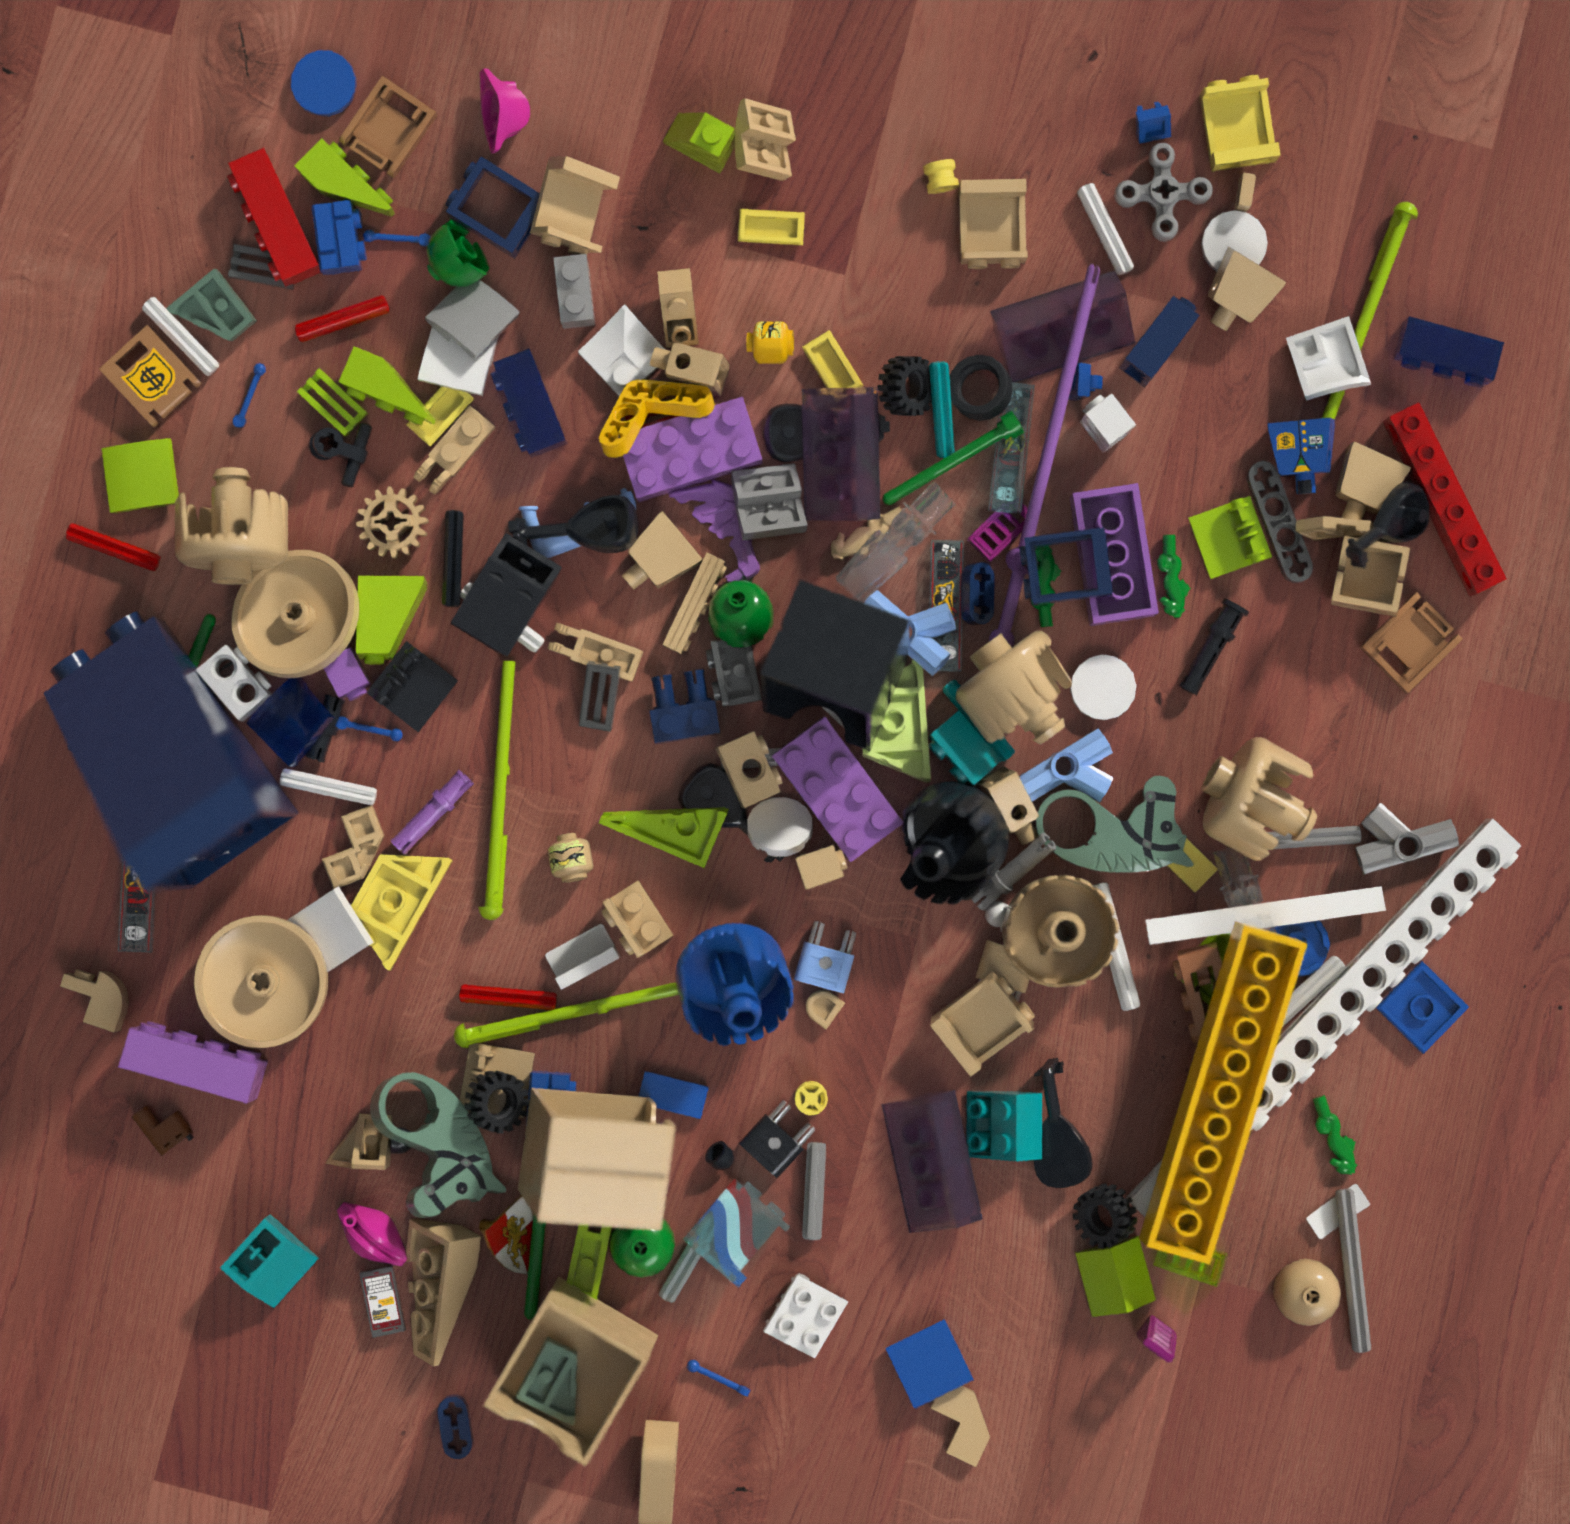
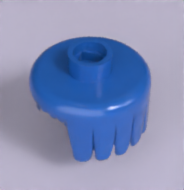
M728 923L709 928L698 934L685 946L676 964L675 981L685 1020L696 1034H701L702 1038L708 1042L714 1041V1034L717 1043L721 1046L731 1044V1036L736 1044L742 1045L747 1041L746 1032L752 1041L760 1040L764 1036L763 1026L766 1028L767 1033L775 1031L779 1026V1019L784 1021L788 1015V1009L792 1007L794 999L793 984L783 951L770 934L758 927L741 923Z

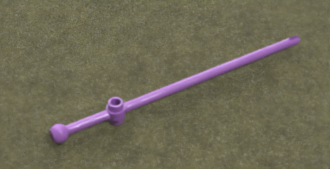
M1091 264L1086 271L1019 546H1025L1024 538L1035 536L1100 274L1098 265L1094 267V264ZM1019 546L1010 550L1006 555V563L1012 574L999 627L992 631L989 637L990 642L996 636L1002 634L1011 647L1015 643V637L1011 632L1023 579L1025 574L1029 573L1028 565H1021Z

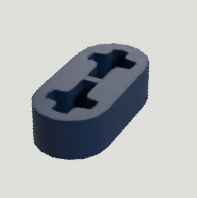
M984 562L968 564L963 569L961 575V616L970 625L987 624L994 615V571L990 565ZM975 573L981 575L982 580L980 582L974 579ZM974 606L981 608V614L974 613Z
M451 1394L446 1396L438 1407L442 1446L448 1457L462 1459L470 1453L474 1440L469 1406L462 1396ZM450 1402H454L456 1407L462 1408V1411L457 1414V1424H453L451 1414H445L444 1411L449 1407ZM457 1429L459 1430L460 1439L467 1441V1444L463 1445L462 1451H457L455 1446H450L449 1444L455 1437L454 1430Z

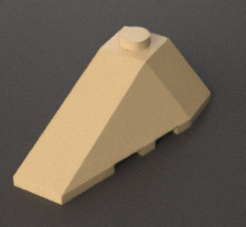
M409 1219L406 1262H412L413 1281L408 1282L409 1293H414L416 1309L411 1314L413 1352L415 1356L434 1367L440 1364L477 1269L481 1236L461 1225Z

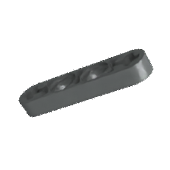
M1266 461L1257 462L1247 472L1246 478L1282 575L1291 583H1301L1312 574V560L1302 535L1296 532V519L1275 466ZM1257 468H1261L1263 472L1270 473V477L1266 480L1269 489L1275 486L1277 492H1270L1262 498L1260 497L1259 492H1263L1265 488L1261 481L1256 482L1254 480V476L1258 474ZM1269 498H1276L1281 501L1283 509L1280 515L1271 516L1266 512L1265 503ZM1286 528L1293 532L1294 542L1291 546L1284 547L1278 543L1276 536L1280 529ZM1299 547L1301 553H1296L1294 556L1298 564L1304 563L1305 569L1301 571L1302 577H1298L1297 573H1290L1289 568L1293 565L1291 556L1284 559L1282 553L1290 552Z

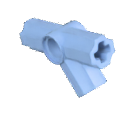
M876 590L865 600L864 603L910 620L912 636L909 639L908 655L931 676H934L947 663L951 654L933 639L956 631L955 621L947 603L907 616L879 590Z
M1097 728L1063 750L1052 754L1048 759L1021 774L1019 778L1032 802L1062 783L1087 794L1097 802H1101L1111 786L1113 777L1092 765L1112 754L1113 751L1105 736ZM1060 757H1065L1070 761L1071 769L1066 775L1059 774L1055 768L1056 761Z

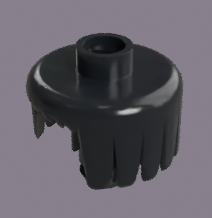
M954 781L935 783L917 793L903 810V839L911 859L900 881L907 890L917 886L914 895L922 900H927L933 896L931 902L934 904H944L947 901L948 904L954 905L958 904L961 900L968 901L972 899L1000 869L1009 847L1007 823L994 801L979 789Z

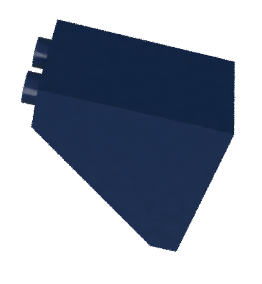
M136 611L120 619L106 630L105 635L112 645L94 658L90 659L84 649H81L57 663L50 672L58 683L45 691L44 695L120 857L143 890L149 892L192 889L298 815L299 812L215 692L197 673L196 669L198 668L166 622L154 616L145 622L139 612Z

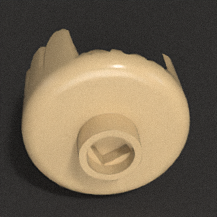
M237 467L218 468L212 477L216 481V486L211 488V508L201 507L198 520L195 506L188 504L186 507L184 492L178 495L175 500V555L179 562L188 567L212 570L213 583L224 585L248 584L252 582L253 570H263L279 566L288 556V503L282 494L279 496L276 492H270L268 498L266 491L261 489L254 490L252 505V488L246 486V481L251 480L247 470Z
M1035 631L1013 647L1010 646L1002 634H999L970 656V659L980 672L957 689L956 699L988 742L993 743L997 739H1003L1005 732L1010 734L1015 730L1016 725H1020L1025 732L1030 730L1035 738L1032 741L1041 745L1065 727L1064 718L1059 720L1054 713L1058 708L1053 702L1061 693L1057 682L1061 687L1067 689L1072 686V681L1050 648L1051 639L1045 632Z
M1261 737L1248 740L1237 751L1231 761L1223 756H1219L1209 769L1201 787L1203 792L1210 795L1203 816L1204 831L1213 839L1254 861L1266 858L1270 854L1267 850L1275 849L1279 843L1277 838L1263 830L1265 826L1283 836H1286L1288 833L1291 834L1293 841H1303L1311 832L1316 822L1317 814L1312 807L1304 808L1302 800L1275 785L1287 788L1293 782V779L1285 772L1295 776L1302 774L1313 778L1311 765Z
M1060 875L1035 880L1022 888L1014 896L1005 912L1002 924V938L1007 956L1022 975L1040 985L1048 987H1077L1084 985L1086 981L1093 980L1100 975L1102 968L1107 967L1113 958L1111 952L1117 949L1118 939L1114 935L1119 932V924L1117 919L1112 917L1115 915L1112 904L1106 902L1107 897L1100 889L1093 887L1090 882L1081 878Z

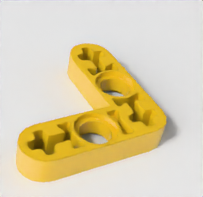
M645 379L629 382L623 388L599 435V441L604 454L611 458H617L628 453L649 413L701 418L709 415L715 407L711 390L702 385ZM667 396H676L673 400L666 402L661 401L663 398ZM634 415L631 420L620 421L625 416Z

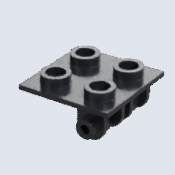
M406 641L367 691V694L419 733L458 680Z

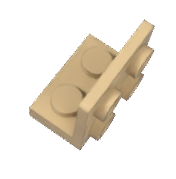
M639 880L613 897L603 901L606 908L601 912L611 928L617 925L622 932L623 937L619 941L629 956L635 953L639 958L674 936Z

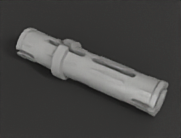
M1041 833L1003 869L995 873L987 885L972 898L974 904L983 896H986L977 906L985 911L1003 893L1008 894L1013 890L1012 885L1051 852L1056 850L1054 841H1050L1044 848H1041L1050 838L1047 834Z

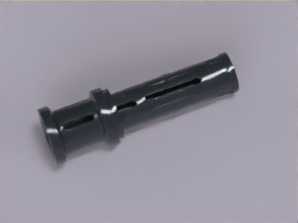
M1223 598L1221 602L1223 607L1215 621L1210 622L1207 626L1209 634L1191 663L1186 675L1178 685L1196 696L1226 643H1230L1236 637L1234 632L1240 621L1249 614V611L1226 598Z

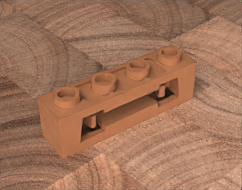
M1217 942L1179 950L1178 960L1173 961L1177 981L1183 979L1186 992L1181 993L1185 1012L1191 1011L1194 1020L1193 1024H1189L1193 1044L1198 1043L1206 1018L1199 986L1211 984L1209 966L1213 967L1217 982L1222 965ZM1194 972L1197 973L1199 982L1198 986H1195L1192 976V973ZM1213 982V990L1215 988L1216 982Z

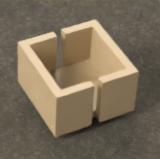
M1344 536L1338 570L1344 572L1337 571L1331 605L1396 617L1403 583L1397 581H1404L1410 548L1375 542L1364 550L1367 551L1368 562L1363 569L1351 565V559L1347 557L1345 550L1349 545L1348 539L1354 537Z

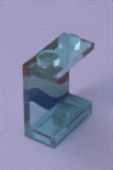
M734 1179L683 1239L694 1251L739 1288L747 1278L742 1273V1268L778 1226L785 1231L790 1226L782 1219L786 1213L772 1201L765 1205L759 1199L762 1193L749 1181L743 1186Z

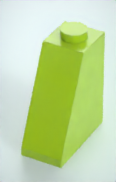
M706 112L678 113L663 143L710 169L721 173L735 148V128Z
M358 576L359 618L356 630V654L360 660H364L365 664L381 665L384 664V660H393L427 591V581L424 576Z

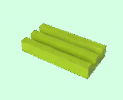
M320 368L297 391L345 437L368 414ZM321 379L358 413L354 418L317 384ZM312 388L349 422L346 427L340 424L308 394Z

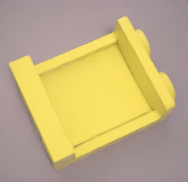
M1249 75L1240 78V82L1227 84V80H1216L1207 83V87L1203 88L1200 93L1211 172L1276 162L1280 157L1279 142L1275 143L1267 94L1268 78L1259 79V75Z

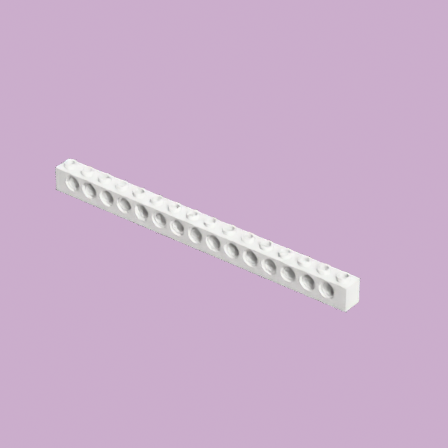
M1493 818L1485 819L1346 965L1345 970L1279 1036L1263 1088L1265 1099L1258 1105L1251 1130L1258 1131L1269 1120L1270 1117L1267 1113L1275 1105L1278 1108L1281 1107L1291 1097L1292 1093L1289 1090L1298 1081L1302 1084L1313 1074L1315 1069L1312 1066L1320 1057L1325 1060L1337 1048L1335 1042L1343 1033L1348 1036L1360 1024L1357 1018L1365 1010L1371 1012L1379 1005L1383 999L1380 994L1388 986L1394 988L1405 977L1406 974L1403 970L1411 962L1414 965L1417 964L1427 954L1428 950L1425 947L1433 939L1438 941L1449 931L1451 926L1448 923L1456 914L1461 917L1471 908L1473 896L1478 891L1484 893L1496 881L1493 875L1501 867L1507 869L1518 858L1519 855L1516 851L1521 845ZM1482 849L1487 850L1491 857L1490 863L1484 868L1476 860L1478 852ZM1459 873L1465 874L1468 879V885L1463 891H1458L1454 886V878ZM1438 896L1445 901L1446 905L1444 912L1440 915H1436L1431 909L1433 899ZM1415 920L1419 921L1423 926V933L1417 939H1413L1408 932L1409 925ZM1396 944L1401 954L1396 962L1391 963L1386 958V950L1390 945ZM1369 968L1375 969L1378 974V980L1373 986H1367L1363 981V974ZM1346 992H1351L1355 996V1005L1350 1010H1344L1340 1004V999ZM1328 1015L1333 1021V1027L1330 1032L1322 1034L1318 1030L1317 1024L1321 1017ZM1306 1039L1310 1044V1052L1307 1056L1299 1058L1295 1053V1045L1298 1041ZM1277 1064H1285L1288 1069L1287 1077L1282 1081H1275L1272 1076L1273 1068ZM1162 1160L1127 1196L1132 1198L1131 1204L1143 1216H1146Z

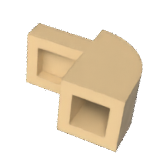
M76 969L75 973H65L60 985L61 987L91 997L83 1022L111 1032L121 1031L129 1004L128 993L122 981L109 971H101L97 981L94 980V974L80 969Z

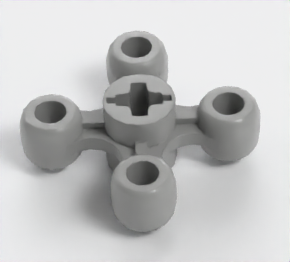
M1158 143L1149 152V164L1154 170V178L1151 182L1140 185L1134 181L1125 180L1118 184L1114 192L1115 201L1121 207L1129 208L1139 202H1148L1155 208L1156 219L1152 224V234L1161 242L1172 240L1178 232V222L1172 212L1174 205L1178 201L1188 200L1193 204H1204L1210 199L1213 191L1212 184L1204 177L1194 178L1187 183H1180L1172 177L1170 170L1175 159V152L1167 143ZM1157 153H1163V154H1165L1166 157H1167V160H1164V161L1159 160V159L1157 158V155H1156V154H1157ZM1160 186H1164L1166 192H1171L1166 199L1162 198L1161 193H1156ZM1201 187L1204 190V194H1196L1194 188ZM1123 190H1129V191H1131L1133 197H1131V198H1126V197H1124V195L1122 194V191H1123ZM1160 225H1168L1170 232H1163L1160 229Z

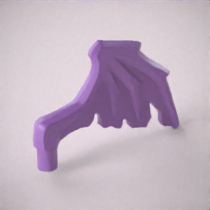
M712 479V484L668 493L670 498H674L680 504L691 500L705 502V504L695 507L692 515L700 523H711L712 525L709 526L708 530L716 534L719 539L723 540L726 537H734L730 541L729 546L737 557L738 569L725 576L728 583L735 580L748 581L759 573L760 566L752 547L753 539L742 540L731 485Z

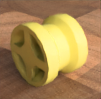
M939 160L923 166L924 174L928 176L929 180L927 184L929 194L944 193L960 187L958 179L954 177L953 171L956 168L954 160Z
M807 1081L797 1088L795 1103L802 1113L816 1115L822 1112L827 1105V1092L820 1083Z

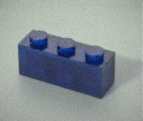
M1409 316L1403 321L1393 359L1401 361V366L1408 369L1420 370V367L1433 370L1432 374L1437 377L1451 379L1453 375L1464 378V383L1467 385L1483 387L1484 384L1488 385L1495 379L1504 342Z
M530 348L493 362L496 371L490 374L497 392L501 390L505 392L508 402L502 405L509 422L515 420L520 432L514 435L521 453L528 451L530 457L533 458L566 445L567 441Z

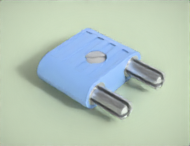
M814 921L809 941H804L794 980L844 993L855 956L851 954L856 933L852 931L846 953L845 948L850 930L845 931L840 951L819 945L825 926L822 922L819 926L815 944H813L819 922Z

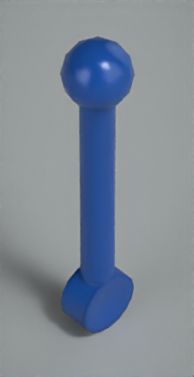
M366 230L363 233V239L366 242H373L374 240L419 243L422 247H427L430 235L426 233L420 236L375 233L373 230Z
M257 363L253 367L255 374L239 415L233 418L232 422L237 428H243L246 425V412L260 376L266 372V367L262 363Z
M344 716L339 717L336 725L337 728L343 730L348 727L388 736L393 741H400L403 737L400 729H393L391 731L349 721Z
M690 1360L687 1363L689 1372H699L747 1397L751 1391L743 1385L732 1382L701 1367L696 1360Z

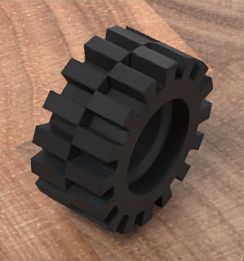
M895 356V358L889 359V364H884L882 367L885 374H879L878 377L879 380H882V385H877L878 391H883L879 399L880 402H886L883 407L885 410H890L889 413L893 415H923V411H928L931 408L928 403H932L929 361L918 356ZM907 377L909 378V382H910V388H909V393H908V395H907V393H906V387H905V386H906Z
M486 1071V1076L479 1074L476 1076L478 1083L471 1081L469 1087L473 1089L472 1094L465 1093V1098L470 1099V1103H464L465 1109L471 1111L467 1114L468 1118L473 1120V1124L491 1132L504 1133V1130L507 1132L514 1130L512 1124L519 1126L522 1121L518 1117L520 1115L526 1117L528 1113L522 1110L523 1106H529L530 1100L524 1099V1096L529 1095L528 1090L522 1088L525 1084L521 1080L516 1079L517 1077L501 1071ZM501 1089L506 1094L505 1106L500 1113L492 1114L488 1110L489 1097L495 1090Z
M1106 1183L1096 1186L1079 1196L1077 1199L1079 1202L1074 1204L1073 1209L1077 1210V1212L1073 1214V1220H1079L1075 1228L1076 1230L1082 1228L1084 1233L1080 1236L1083 1240L1090 1238L1088 1244L1091 1246L1098 1244V1248H1110L1128 1238L1135 1230L1133 1225L1137 1223V1218L1132 1217V1215L1137 1212L1136 1207L1130 1208L1129 1203L1133 1201L1132 1198L1129 1196L1125 1199L1123 1195L1126 1191L1122 1188L1116 1191L1117 1185L1111 1184L1107 1186ZM1098 1205L1104 1206L1109 1211L1112 1217V1227H1108L1101 1221L1098 1215Z

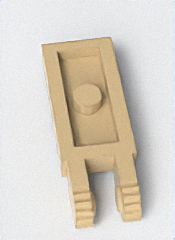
M469 405L428 454L429 458L416 471L414 478L420 482L427 477L436 463L440 465L445 471L432 482L429 489L430 492L436 495L452 476L455 477L496 427Z
M556 623L554 630L558 631V633L578 638L575 648L572 650L560 643L549 642L547 649L571 657L570 660L586 666L588 661H594L595 664L600 665L605 663L611 667L615 665L621 666L620 678L633 682L644 651L584 629L580 631Z

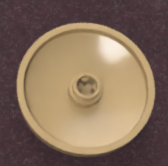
M312 550L288 551L286 560L279 566L263 570H253L252 582L242 584L235 598L232 610V631L239 650L258 669L280 678L304 677L322 670L340 656L354 635L359 618V598L355 584L349 574L336 561L327 555Z
M249 916L224 926L207 942L196 965L194 977L195 994L205 1019L220 1035L246 1047H274L300 1036L317 1019L327 996V966L316 942L298 925L276 916Z

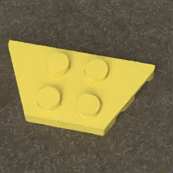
M381 854L377 858L351 907L374 942L370 946H372L387 970H392L453 862L452 859Z

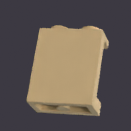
M1026 179L960 180V264H968L969 269H985L988 267L987 264H1001V268L1014 269L1019 268L1020 263H1026L1028 258L1025 217Z
M994 971L931 1017L930 1026L970 1077L981 1069V1064L1025 1031L1030 1033L1034 1030V1021L1032 1019L1035 1018V1015L1024 1001L1019 1004L1012 995L1015 990L1011 983L1004 976L999 978Z

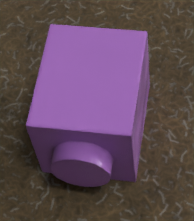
M350 647L345 649L338 658L324 668L337 696L341 699L348 697L349 701L355 700L366 694L365 687L372 684L355 650Z

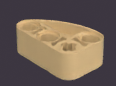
M646 1420L642 1451L638 1524H672L679 1422Z

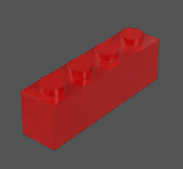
M263 147L229 162L232 173L227 175V178L234 193L236 194L241 191L246 201L240 206L248 223L255 221L259 232L255 233L254 236L261 251L268 250L273 261L267 264L275 282L282 279L286 288L291 284H297L321 273L317 260L265 148Z

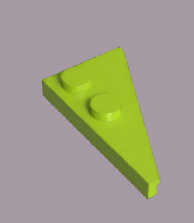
M720 807L603 812L599 824L704 868L729 809Z

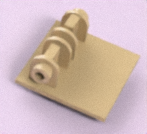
M481 1043L469 1045L460 1096L462 1104L470 1103V1099L465 1098V1093L472 1094L473 1089L469 1087L471 1081L478 1083L476 1076L479 1074L486 1076V1071L495 1072L496 1070L513 1075L525 1084L522 1088L529 1090L530 1072L533 1068L535 1053ZM495 1090L490 1095L488 1110L491 1113L498 1114L504 1108L506 1094L503 1090Z

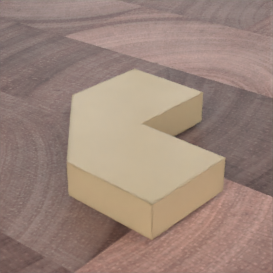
M1321 516L1296 520V532L1315 541L1344 536L1359 538L1373 528L1374 522Z
M373 805L341 816L352 848L322 859L333 889L366 878L385 836Z
M962 1386L933 1400L930 1408L959 1422L946 1449V1453L976 1467L990 1439V1435L975 1392Z

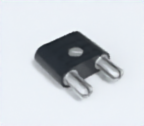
M782 1101L769 1116L764 1114L739 1142L752 1157L776 1178H779L804 1150L802 1145L815 1131L814 1126H812L801 1140L797 1142L811 1126L810 1123H806L794 1138L777 1124L791 1109L789 1104L772 1120L786 1105V1101Z

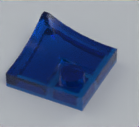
M298 677L289 678L257 709L246 724L289 767H296L334 719V716L315 697L303 678Z

